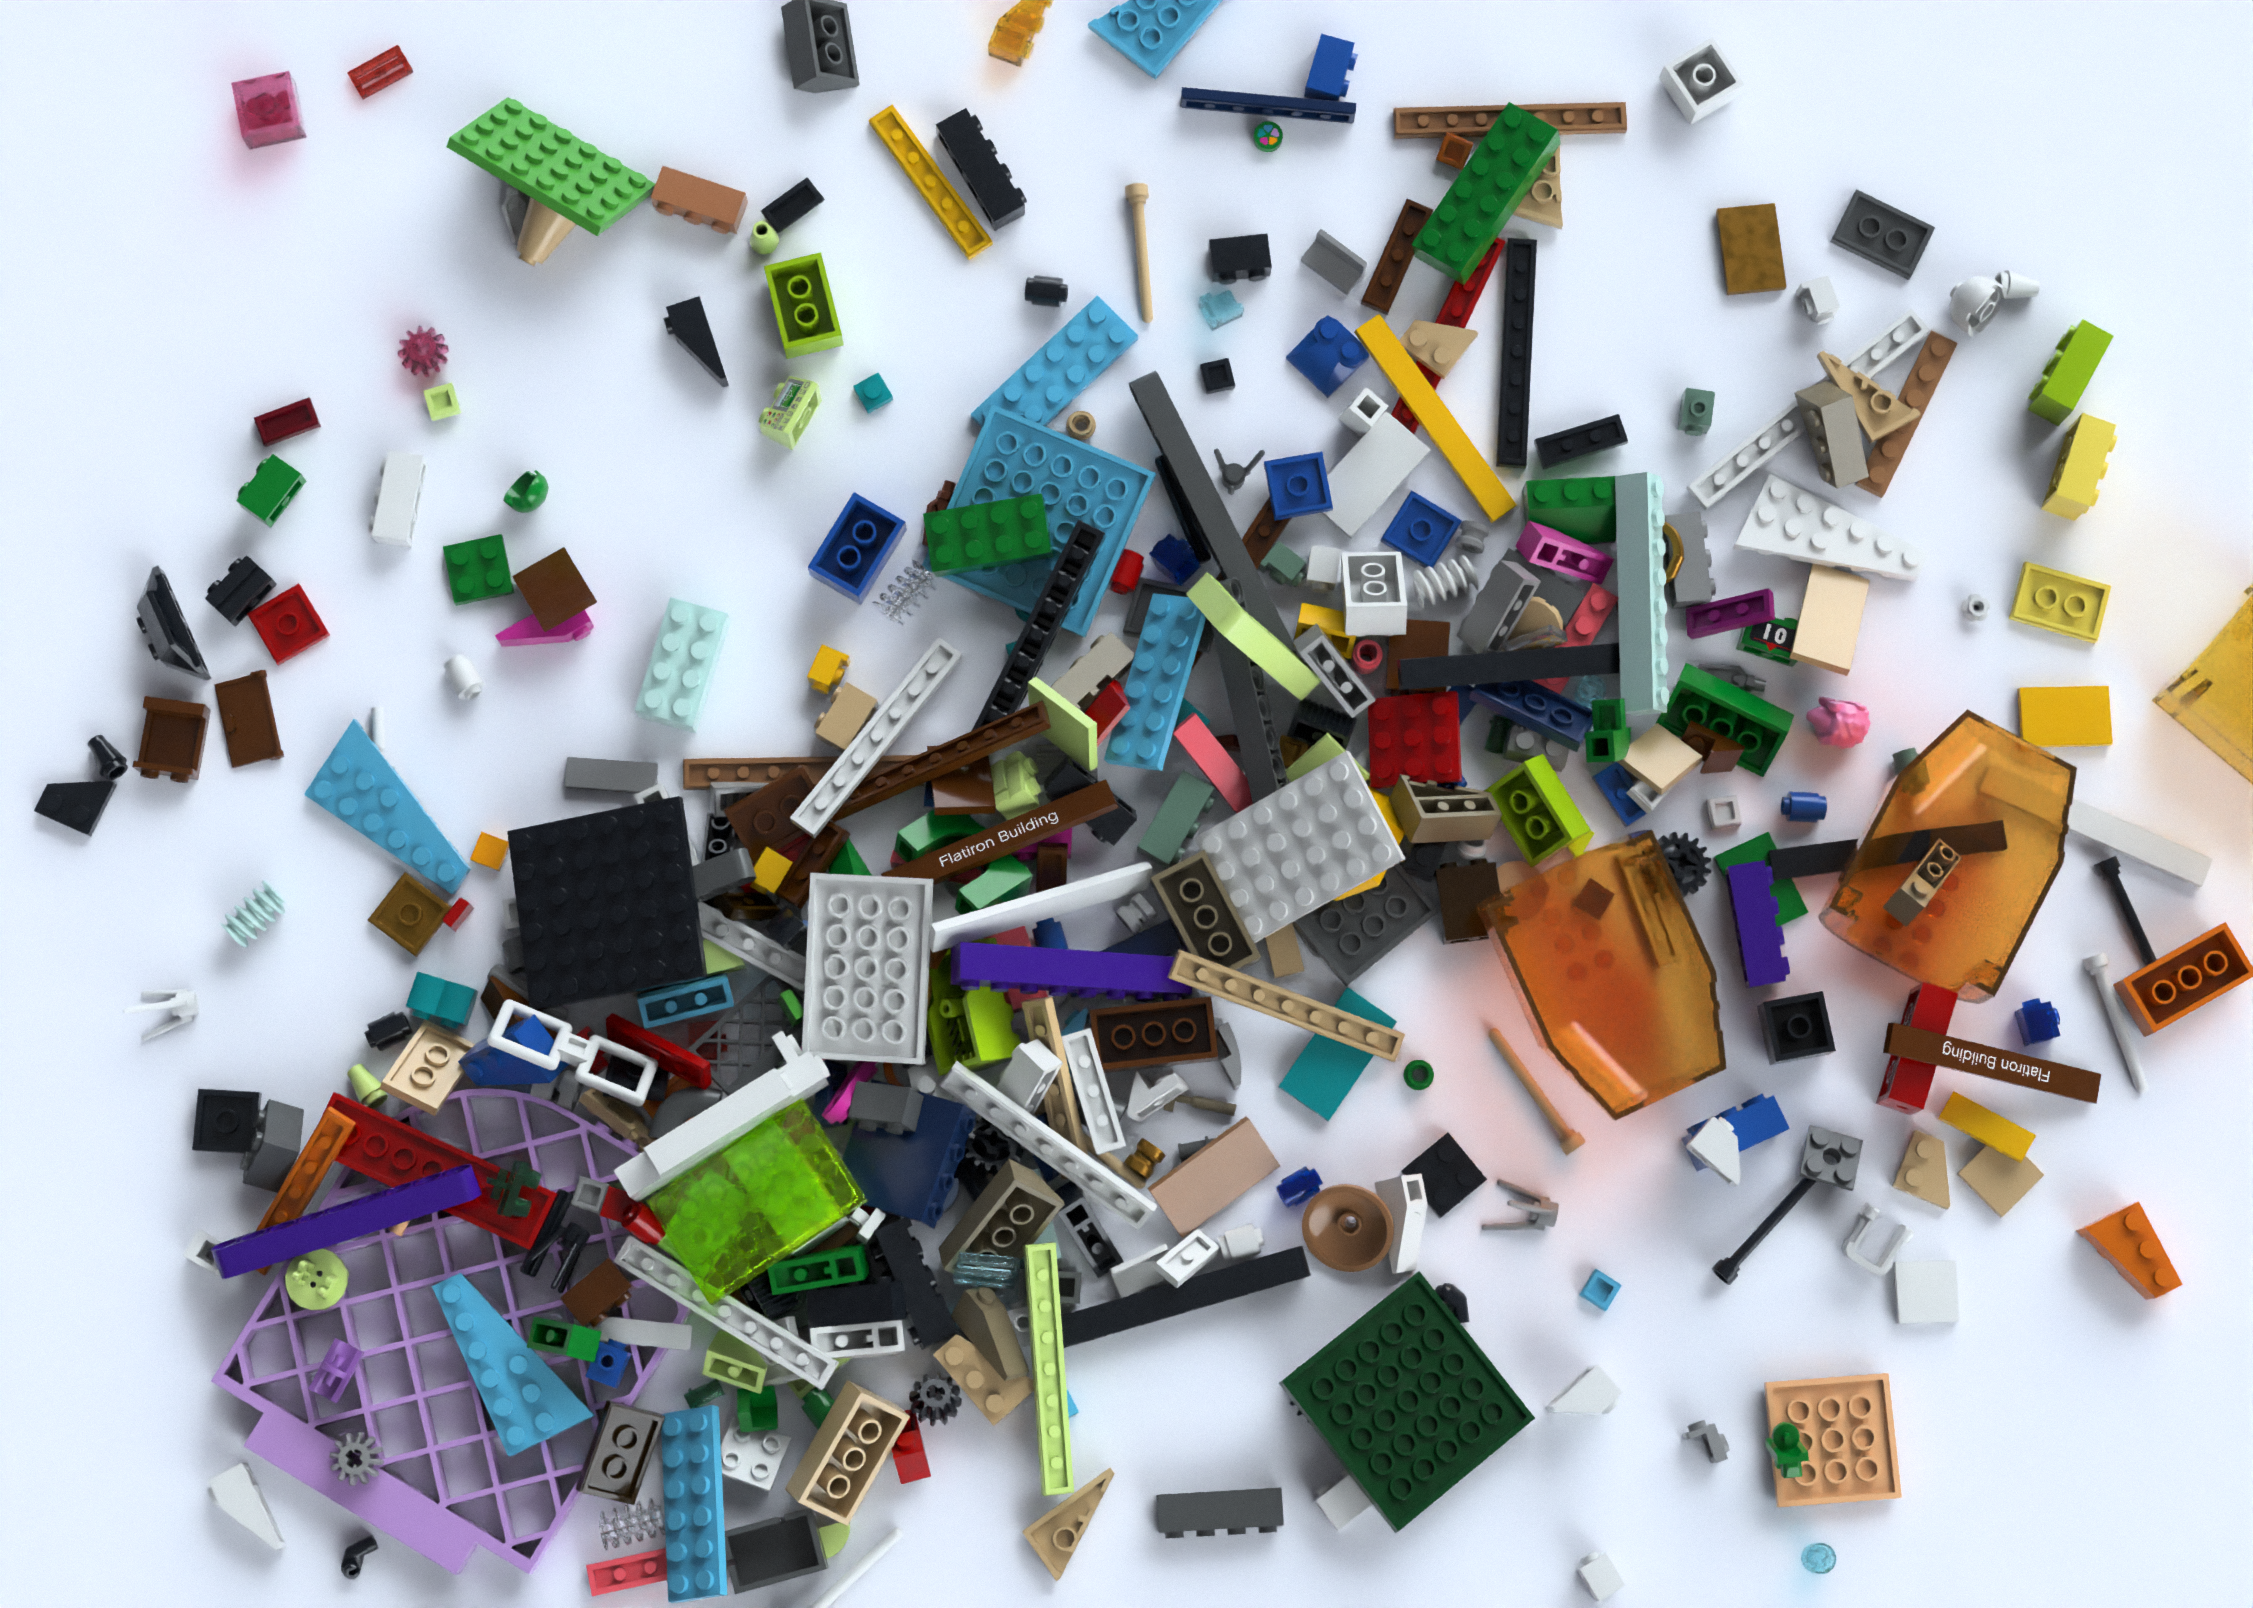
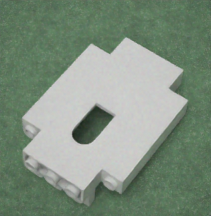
M780 1031L773 1035L772 1039L785 1059L786 1065L778 1070L773 1068L647 1145L644 1147V1152L613 1170L629 1197L638 1202L668 1183L674 1184L679 1178L692 1173L736 1146L772 1118L775 1120L780 1119L798 1108L799 1103L827 1087L829 1083L826 1078L830 1076V1072L820 1055L817 1054L813 1057L810 1051L803 1054L792 1034L786 1037L784 1032Z

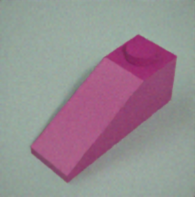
M1531 521L1527 522L1515 545L1531 563L1600 585L1603 583L1615 560L1612 556L1553 528Z
M583 610L544 632L533 613L496 634L495 637L502 647L570 642L573 639L580 641L586 638L591 633L590 630L594 628V625L586 611Z

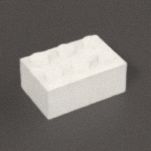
M1401 552L1341 553L1340 582L1345 635H1406L1407 600Z

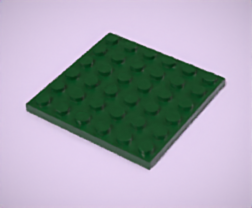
M1420 1271L1279 1382V1385L1395 1533L1404 1528L1535 1419Z

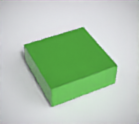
M788 989L780 994L777 1002L792 1027L802 1022L804 1009L793 991Z

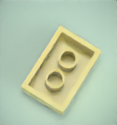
M2082 413L2067 429L2041 510L2075 521L2082 513L2086 514L2090 506L2094 507L2100 490L2096 489L2098 480L2104 478L2109 463L2105 462L2107 453L2113 451L2118 436L2114 435L2116 424Z

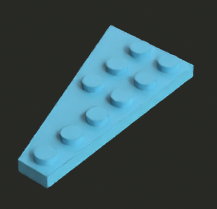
M1129 0L1121 6L1117 5L1110 9L1109 13L1098 20L1096 18L1089 22L1088 28L1156 80L1223 0Z
M462 1273L432 1286L508 1457L518 1454L596 1416L533 1349L527 1348V1342L491 1306Z

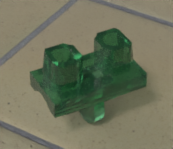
M514 1160L507 1183L505 1181L509 1171L500 1168L496 1179L487 1177L486 1184L494 1186L490 1198L499 1200L502 1189H504L496 1214L505 1217H511V1215L527 1217L532 1201L518 1197L521 1186L536 1190L542 1174L529 1168L528 1163Z

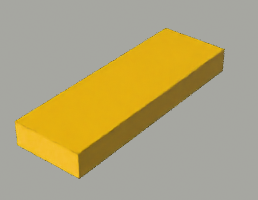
M1955 1091L1951 1094L1938 1118L2019 1163H2022L2036 1138L2035 1134Z

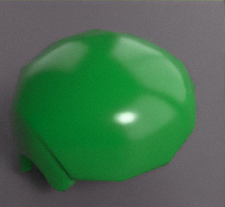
M537 470L534 471L537 475L526 471L505 494L503 501L515 511L520 513L532 512L538 509L546 500L549 486L546 477Z

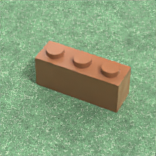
M662 166L651 195L653 207L659 213L666 216H672L673 214L682 216L685 221L694 225H700V223L710 225L714 231L721 234H728V232L737 234L748 204L745 192L666 166Z

